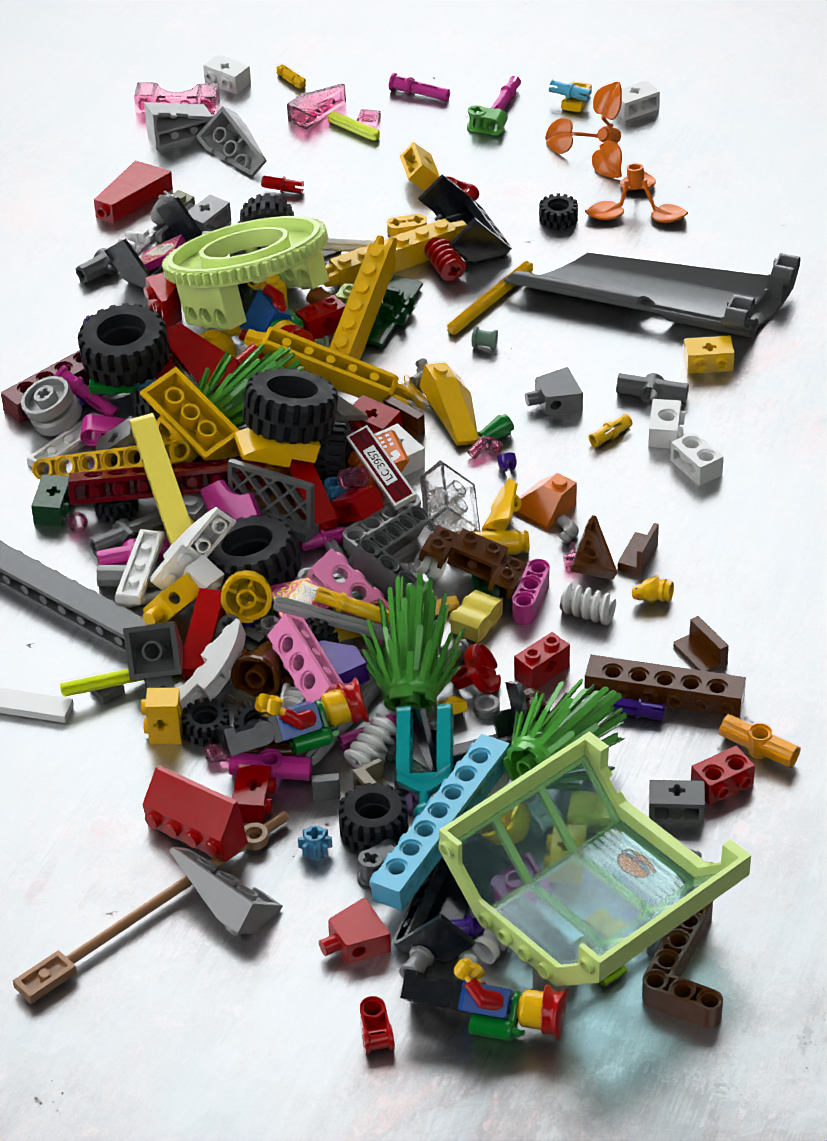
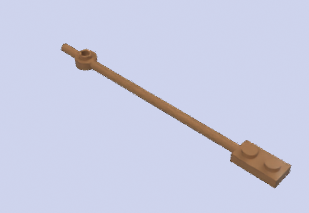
M280 812L264 824L254 822L245 825L248 844L234 856L245 849L260 850L264 848L269 841L268 834L290 819L287 812ZM215 857L209 860L216 864L217 868L226 863ZM185 876L65 956L60 950H57L12 980L14 988L30 1004L34 1003L77 974L76 962L193 884Z

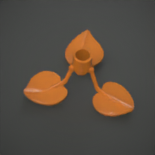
M616 81L601 87L593 98V109L595 113L601 115V120L607 126L601 127L597 134L572 132L573 123L571 120L565 118L557 119L551 123L546 131L545 140L548 147L554 153L564 154L573 145L572 136L598 138L602 144L599 145L600 149L596 150L592 155L594 170L608 178H621L622 150L618 144L621 140V132L619 129L613 128V123L608 121L615 119L620 112L622 104L621 83Z
M640 163L627 165V176L620 182L623 192L619 203L600 201L585 210L587 215L595 219H616L624 214L622 206L627 190L640 189L646 191L650 205L654 210L651 212L653 220L668 223L679 220L688 214L687 210L674 204H662L659 207L654 204L649 188L655 186L656 179L645 172L643 164Z

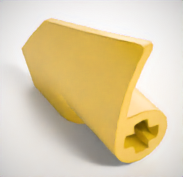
M511 478L505 482L490 508L491 512L481 529L482 531L506 530L512 515L521 508V500L516 494L518 483Z

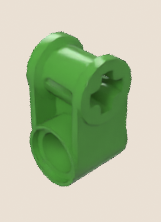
M472 105L467 109L469 115L467 130L470 132L497 136L502 133L508 120L506 112L501 109L488 108L481 105Z

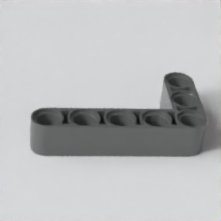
M412 506L363 538L349 559L350 566L354 570H359L366 580L378 588L386 597H388L389 587H392L393 596L396 597L395 580L397 576L400 577L401 588V577L403 575L405 578L406 597L407 584L412 583L416 587L417 578L395 560L392 555L419 537L430 519L428 512L419 506Z

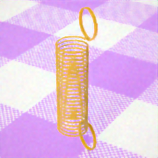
M405 375L402 384L409 387L415 393L411 400L420 409H422L421 404L423 402L432 409L429 401L425 402L428 399L411 383L409 375ZM405 376H408L409 381H407V383L405 381Z

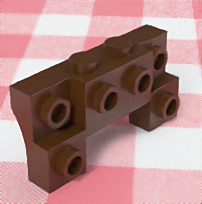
M437 525L432 534L430 533L421 548L418 558L422 562L426 555L438 559L437 568L442 569L447 560V564L490 582L488 586L490 591H493L495 585L508 589L506 598L510 600L527 566V563L507 555L508 547L464 528L458 534Z

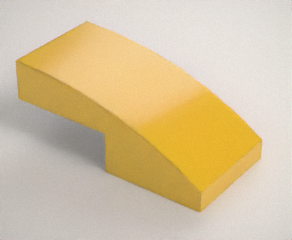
M572 81L575 86L592 90V84ZM564 98L561 101V109L581 112L587 102L575 98Z

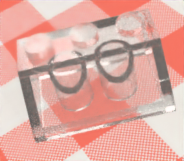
M439 460L420 476L422 506L430 516L425 526L430 531H434L437 525L456 533H460L462 528L471 532H480L475 484Z

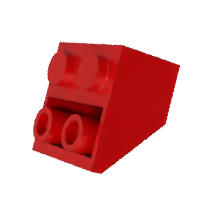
M164 272L145 277L146 287H144V294L148 300V305L146 306L156 311L162 317L166 328L176 325L182 320V308L176 284L169 282L165 278Z

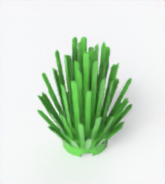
M261 344L254 352H251L232 374H228L212 394L232 359L227 350L207 385L206 382L211 371L208 367L206 368L198 389L238 428L245 424L242 413L247 381L260 371L284 368L283 365L295 357V353L291 352L279 360L290 352V347L286 350L284 347H281L272 355L270 351L261 360L256 359L250 364L264 350V345ZM296 360L285 369H294L300 365L301 361ZM299 366L297 368L298 371H301L304 366Z
M421 573L417 574L416 587L412 583L407 584L406 597L405 578L402 575L400 588V577L397 576L395 580L396 597L393 596L392 587L388 588L391 639L386 607L382 604V600L378 598L385 643L383 649L387 665L370 619H367V625L376 651L366 634H362L372 659L367 650L362 649V653L369 663L366 666L368 672L384 694V706L387 709L396 712V707L417 706L425 708L426 713L432 711L433 705L437 707L438 695L461 668V666H456V668L452 669L461 655V651H458L460 647L458 644L465 632V628L460 630L445 659L453 637L452 632L448 634L439 656L448 615L449 604L446 605L447 592L442 596L439 616L434 621L437 596L434 597V590H432L433 578L429 577V580L425 582L423 607V575Z
M580 679L568 694L567 692L547 715L564 685V682L561 681L537 722H535L545 698L544 693L540 696L539 691H537L532 700L522 732L524 715L522 711L520 714L516 711L512 743L506 750L507 756L503 759L505 770L512 781L516 780L589 731L596 737L601 738L623 724L624 722L622 721L626 719L627 714L622 713L618 716L623 708H618L613 712V704L620 700L622 695L614 690L606 694L609 688L603 687L599 691H594L581 702L594 689V684L589 689H582L574 698H571L582 685L583 679ZM617 732L602 739V741L611 747L625 738H618ZM579 764L568 772L582 769L583 767ZM608 766L610 770L615 769L613 766ZM585 771L565 773L544 788L574 792L579 791L577 788L581 786L560 782L589 779Z

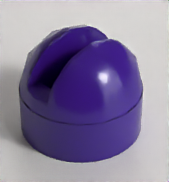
M508 452L497 456L499 468L504 472H507L508 468L510 472L513 471L517 466L516 454Z

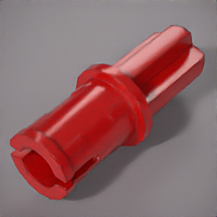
M263 175L261 180V187L279 190L280 193L285 191L302 195L304 191L302 188L295 187H304V181L286 179V176L280 178Z

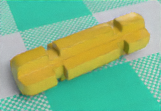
M284 64L276 67L277 75L298 89L306 87L307 80Z

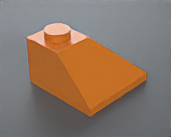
M559 473L538 481L519 497L521 508L515 514L547 530L557 522L561 515L566 514L577 505V482Z

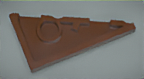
M592 515L586 523L570 571L614 580L618 571L597 516Z

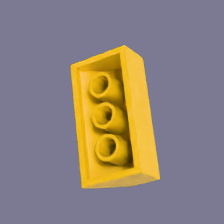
M177 367L140 391V395L204 460H220L235 449L236 441L234 434L240 430Z

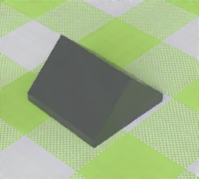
M175 622L123 628L130 680L182 674L184 645Z

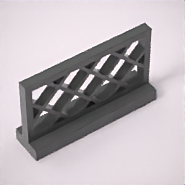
M230 459L228 461V487L235 493L239 489L244 495L250 493L244 485L249 481L257 492L254 494V497L259 495L267 505L265 508L257 503L262 516L277 517L288 523L294 530L297 541L307 543L319 534V524L315 523L314 483L239 460ZM236 468L240 469L246 476L244 481H241L236 474ZM260 475L267 485L262 488L254 476ZM276 481L282 482L288 491L285 494L277 487ZM268 487H270L272 492L278 498L274 502H272L270 497L264 491ZM297 487L306 490L305 501L296 491ZM289 493L298 504L295 508L291 506L285 497ZM280 501L288 513H281L275 504ZM297 509H302L306 515V520L299 517L296 513Z

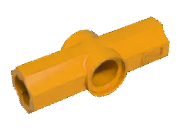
M728 714L723 719L719 728V735L746 747L748 754L756 759L767 757L792 768L796 764L801 752V747L773 735L771 727L764 723L752 725Z

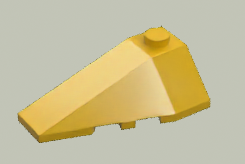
M446 362L425 364L419 387L455 444L458 446L478 443L479 437L472 395L462 378Z

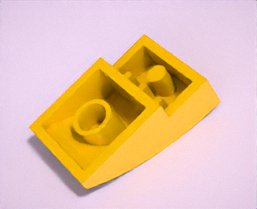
M249 428L242 429L234 434L242 459L289 467L292 459L315 463L321 446L319 441H311L309 444L279 443L273 439H265L262 435L255 434Z

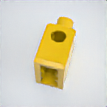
M188 573L176 580L143 608V620L147 625L169 622L197 598L199 587ZM175 594L180 598V601L176 604L171 599Z

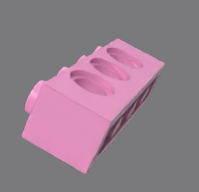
M332 548L310 568L307 577L317 587L322 586L340 594L345 592L347 593L346 596L354 598L352 592H359L363 596V600L360 601L378 607V598H380L382 604L389 610V603L384 599L383 593L376 587L372 588L366 582L365 576L359 570H354L348 565L344 555L340 552H335ZM333 575H342L345 582H337ZM343 611V612H344L345 614H347V615H351V616H355V617H358V618H362V617L356 616V615H354V614H351V613H348V612ZM378 639L381 647L384 644V640Z
M285 613L267 636L272 643L273 650L283 661V667L292 676L295 687L301 691L305 702L321 701V696L324 693L336 690V682H343L304 618Z

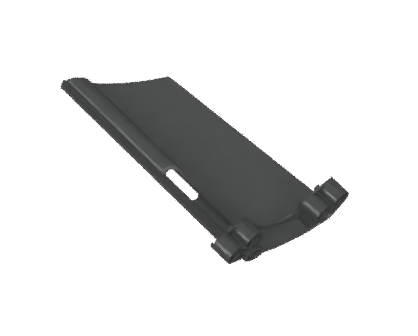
M587 252L560 268L540 275L516 271L505 278L504 282L659 313L669 322L751 338L755 335L757 328L767 322L779 310L792 292L799 272L801 257L780 252L778 257L773 260L771 274L763 275Z

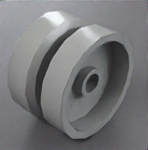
M58 376L45 377L35 382L26 390L21 400L23 411L31 419V423L36 431L44 436L59 435L69 430L76 424L82 412L81 404L76 395L73 394L71 387L65 379Z

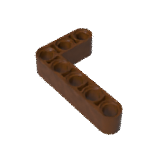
M713 901L666 934L643 974L641 996L643 1003L650 1008L706 1028H713L721 1023L723 996L715 989L687 980L681 976L712 921Z

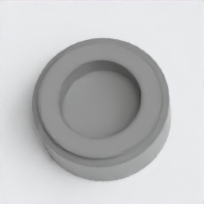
M480 695L474 700V713L481 719L495 718L497 713L500 712V701L493 695Z

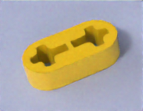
M423 214L396 216L386 221L387 234L390 236H396L427 225V217Z

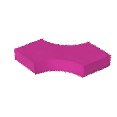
M218 480L200 489L208 512L217 507L221 511L228 513L235 521L241 517L249 518L250 515L262 516L253 493L244 495L235 493L224 480Z

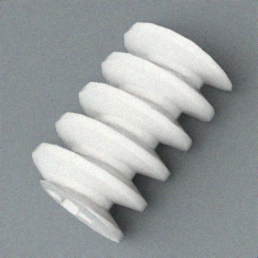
M567 583L561 595L560 610H563L565 614L572 613L575 617L582 615V618L585 620L591 618L592 622L595 623L601 621L602 625L607 626L610 624L617 605L616 599L610 601V593H606L604 598L601 599L600 590H597L594 596H591V588L588 587L582 593V585L578 584L574 591L572 590L573 583Z
M376 714V717H372L369 722L370 725L364 727V733H359L357 741L351 743V749L345 750L344 757L353 767L363 766L371 762L372 759L381 758L382 760L378 752L388 753V749L384 744L387 743L391 746L395 744L391 735L396 737L397 727L384 715Z

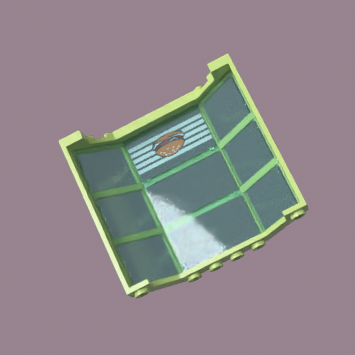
M590 731L439 829V851L479 924L484 929L491 931L503 945L510 947L523 962L529 963L543 979L549 980L556 987L599 983L750 875L752 855L731 839L722 845L721 861L719 863H713V861L705 862L629 803L622 791L616 792L609 779L613 776L608 767L609 746Z

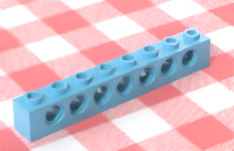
M481 734L475 743H471L463 759L456 763L453 772L448 778L443 780L435 796L428 800L426 808L420 815L415 817L410 829L400 837L395 849L387 854L379 870L372 874L369 885L374 901L403 911L443 857L438 847L439 829L485 800L506 771L503 759L507 756L506 750L510 747V743Z

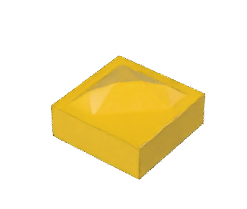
M450 696L437 702V705L452 704L453 715L467 712L468 710L467 702L460 696Z

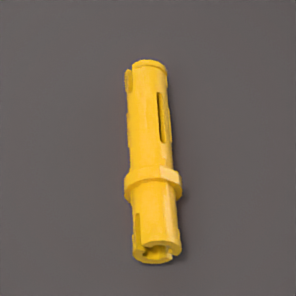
M322 586L318 587L314 602L333 607L337 612L342 610L382 624L380 608L378 606L346 596L347 593L345 592L340 594ZM386 609V613H387V617H388V624H389V622H390V615H389V610Z

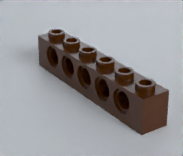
M590 654L584 675V688L589 689L594 684V689L588 695H591L596 690H601L603 687H608L609 691L606 694L614 690L625 699L639 701V698H641L643 702L664 704L665 707L725 716L729 714L740 718L745 698L746 677Z

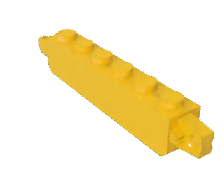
M442 219L393 236L398 240L394 253L396 266L393 273L429 261L424 251L428 241L438 237L451 242L467 224L463 220L449 223L446 219ZM389 238L384 240V245H387ZM368 246L360 247L354 251L329 259L330 264L326 265L329 281L323 285L327 288L336 285L341 288L344 283L354 285Z
M377 235L374 243L369 244L329 347L330 349L360 360L396 266V258L394 256L398 243L396 237L391 236L387 245H384V237Z
M275 326L268 327L267 332L249 329L245 336L244 344L247 346L254 343L259 347L263 344L264 350L262 352L265 356L270 351L272 355L281 347H284L285 350L290 347V352L279 359H283L291 352L295 353V357L283 365L284 369L294 361L300 360V365L294 369L304 366L301 371L305 370L313 375H320L324 380L330 381L335 389L354 397L360 398L364 395L383 403V399L391 395L409 405L407 399H412L414 395L413 390L398 383L399 378L396 374Z

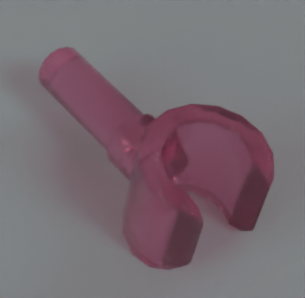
M571 542L569 545V553L563 554V562L566 569L571 568L576 554V544L574 542Z

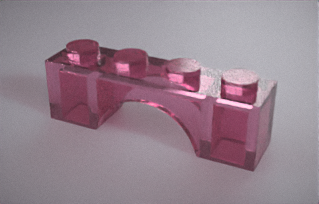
M137 82L134 92L135 113H145L144 102L204 104L211 114H216L220 103L219 84L198 83L189 90L173 92L161 88L158 82Z

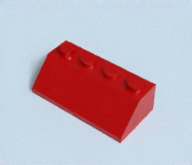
M161 765L155 768L142 803L145 821L149 827L166 833L171 838H176L190 847L197 848L207 853L210 857H215L224 862H227L248 844L238 801Z

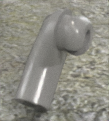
M425 358L418 359L415 362L417 367L416 374L410 377L411 383L415 387L420 385L424 366L428 364Z
M566 514L561 515L557 523L564 531L559 534V538L564 543L569 544L572 539H576L579 528Z

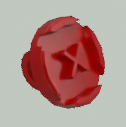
M475 643L468 646L464 656L465 665L461 666L450 681L456 689H463L474 684L483 694H491L498 691L501 685V675H496L495 669L498 668V664L492 652L483 644Z

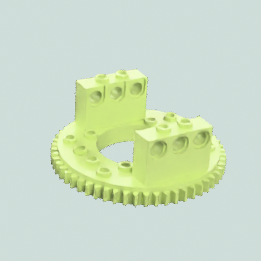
M280 216L256 219L223 227L184 243L163 259L162 267L165 278L177 286L187 325L202 326L204 329L217 328L219 331L231 330L247 322L237 284L252 281L260 283L273 275H277L286 284L287 288L301 287V290L314 289L328 282L329 278L322 248L328 242L329 236L325 223L319 219L316 220V218ZM241 250H245V252L247 253L243 255L227 257L229 254Z

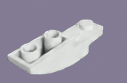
M217 507L207 512L193 523L163 554L165 560L150 576L151 583L164 591L184 575L185 567L202 555L208 557L236 521Z
M237 618L230 625H227L212 643L205 647L204 652L201 654L204 664L195 670L193 676L184 685L178 687L182 713L184 707L188 708L187 704L190 702L194 705L196 699L201 700L204 697L208 698L211 702L230 679L231 668L235 661L241 657L246 637L244 628Z

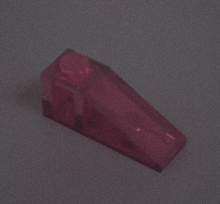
M340 83L298 95L287 103L288 122L308 129L346 102L345 84Z

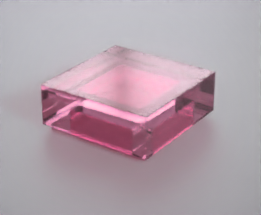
M362 108L356 120L377 128L381 118V111Z

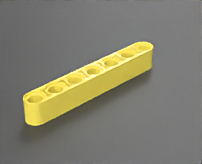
M153 413L129 419L171 546L192 524Z

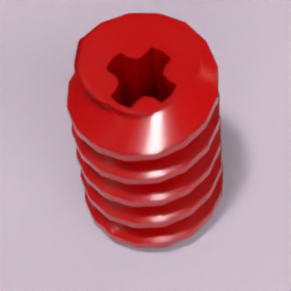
M438 237L428 241L424 249L425 255L440 277L445 281H452L461 277L465 272L466 264L450 244V241Z

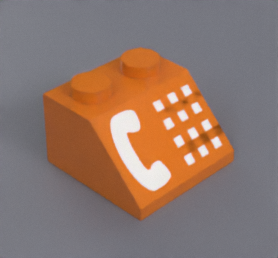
M389 430L375 436L402 473L410 460L396 432ZM352 451L348 463L359 486L375 485L381 496L386 497L355 451Z

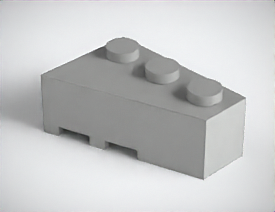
M144 102L147 137L156 150L197 139L196 135L213 117L204 104Z

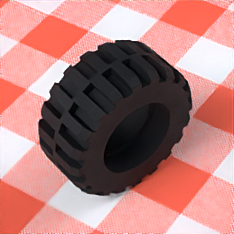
M122 303L120 306L111 305L105 310L103 308L98 310L97 314H92L87 318V322L84 321L77 337L84 371L90 378L96 382L99 381L105 386L110 384L113 387L120 388V386L125 385L126 387H132L133 384H143L147 379L155 378L157 372L161 373L168 363L169 354L171 353L165 321L156 311L147 306L143 308L141 304L134 303V305H129L128 303Z
M277 368V370L266 369L264 372L256 373L247 381L242 417L250 430L268 440L273 439L279 443L289 442L290 444L318 442L322 438H326L334 429L338 394L330 381L324 380L320 375H313L311 372L305 370L298 371V369L293 368L291 370Z
M250 515L249 518H237L234 526L207 557L224 573L222 586L228 577L235 572L243 570L259 573L267 580L270 586L294 581L302 565L294 530L285 521L277 517L272 518L269 515H263L262 517Z

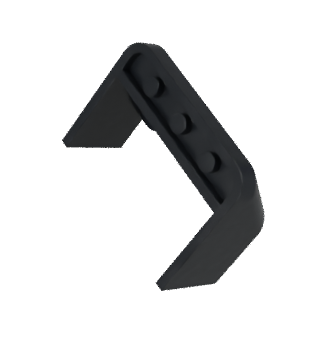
M441 174L418 198L420 202L434 212L436 215L435 221L446 219L449 223L463 220L467 224L450 242L467 263L470 261L477 263L504 256L513 249L484 208L445 175Z
M179 197L156 209L168 226L162 233V243L181 234L185 239V243L202 235V231ZM127 239L104 250L123 279L144 289L146 287L145 277L164 272L162 266L148 271Z
M515 681L505 682L511 708L497 713L494 718L496 734L489 735L490 737L510 743V746L516 711L518 714L522 711L524 715L521 732L528 715L522 683ZM413 706L414 728L419 748L431 772H437V730L430 729L425 708ZM477 739L453 745V770L456 763L466 755L471 743H475Z
M478 836L462 845V863L481 898H483L490 890L489 882L491 878L509 868L510 863ZM443 857L414 894L394 936L393 944L401 951L407 953L410 952L413 946H423L431 951L434 955V960L447 962L449 960H456L461 953L472 948L476 941L450 921L463 919L469 904Z

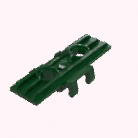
M395 275L392 277L368 337L367 344L383 347L396 325L404 326L415 309L416 295L423 286V282Z

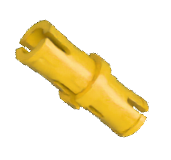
M624 413L612 422H605L602 428L588 435V440L593 447L597 448L609 439L614 440L617 438L619 433L633 425V421L628 414Z

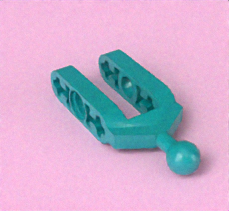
M452 704L437 705V772L413 773L414 718L412 706L397 707L398 786L419 796V804L414 808L413 812L414 818L422 813L427 806L430 796L438 792L443 780L448 778L453 772L454 716Z

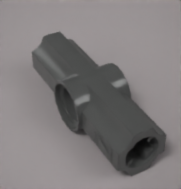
M619 373L616 392L641 397L644 402L652 404L653 399L678 400L686 404L689 384L664 380L657 373H650L645 377Z
M155 511L133 521L126 518L116 521L111 530L89 539L93 554L97 557L96 552L99 550L121 547L127 540L137 539L140 529L165 530L160 513Z

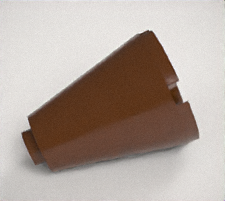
M271 641L264 642L235 661L231 668V680L237 691L240 689L254 697L259 696L261 693L276 695L278 693L285 668L280 656L273 650Z

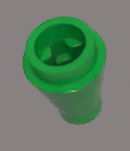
M498 414L482 430L478 431V436L482 443L486 444L511 435V431L514 430V424L507 414Z

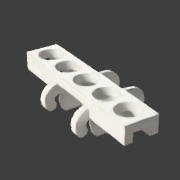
M145 228L142 232L126 231L125 238H119L117 242L127 239L134 251L139 255L153 241L157 232L156 230L151 232L149 228Z

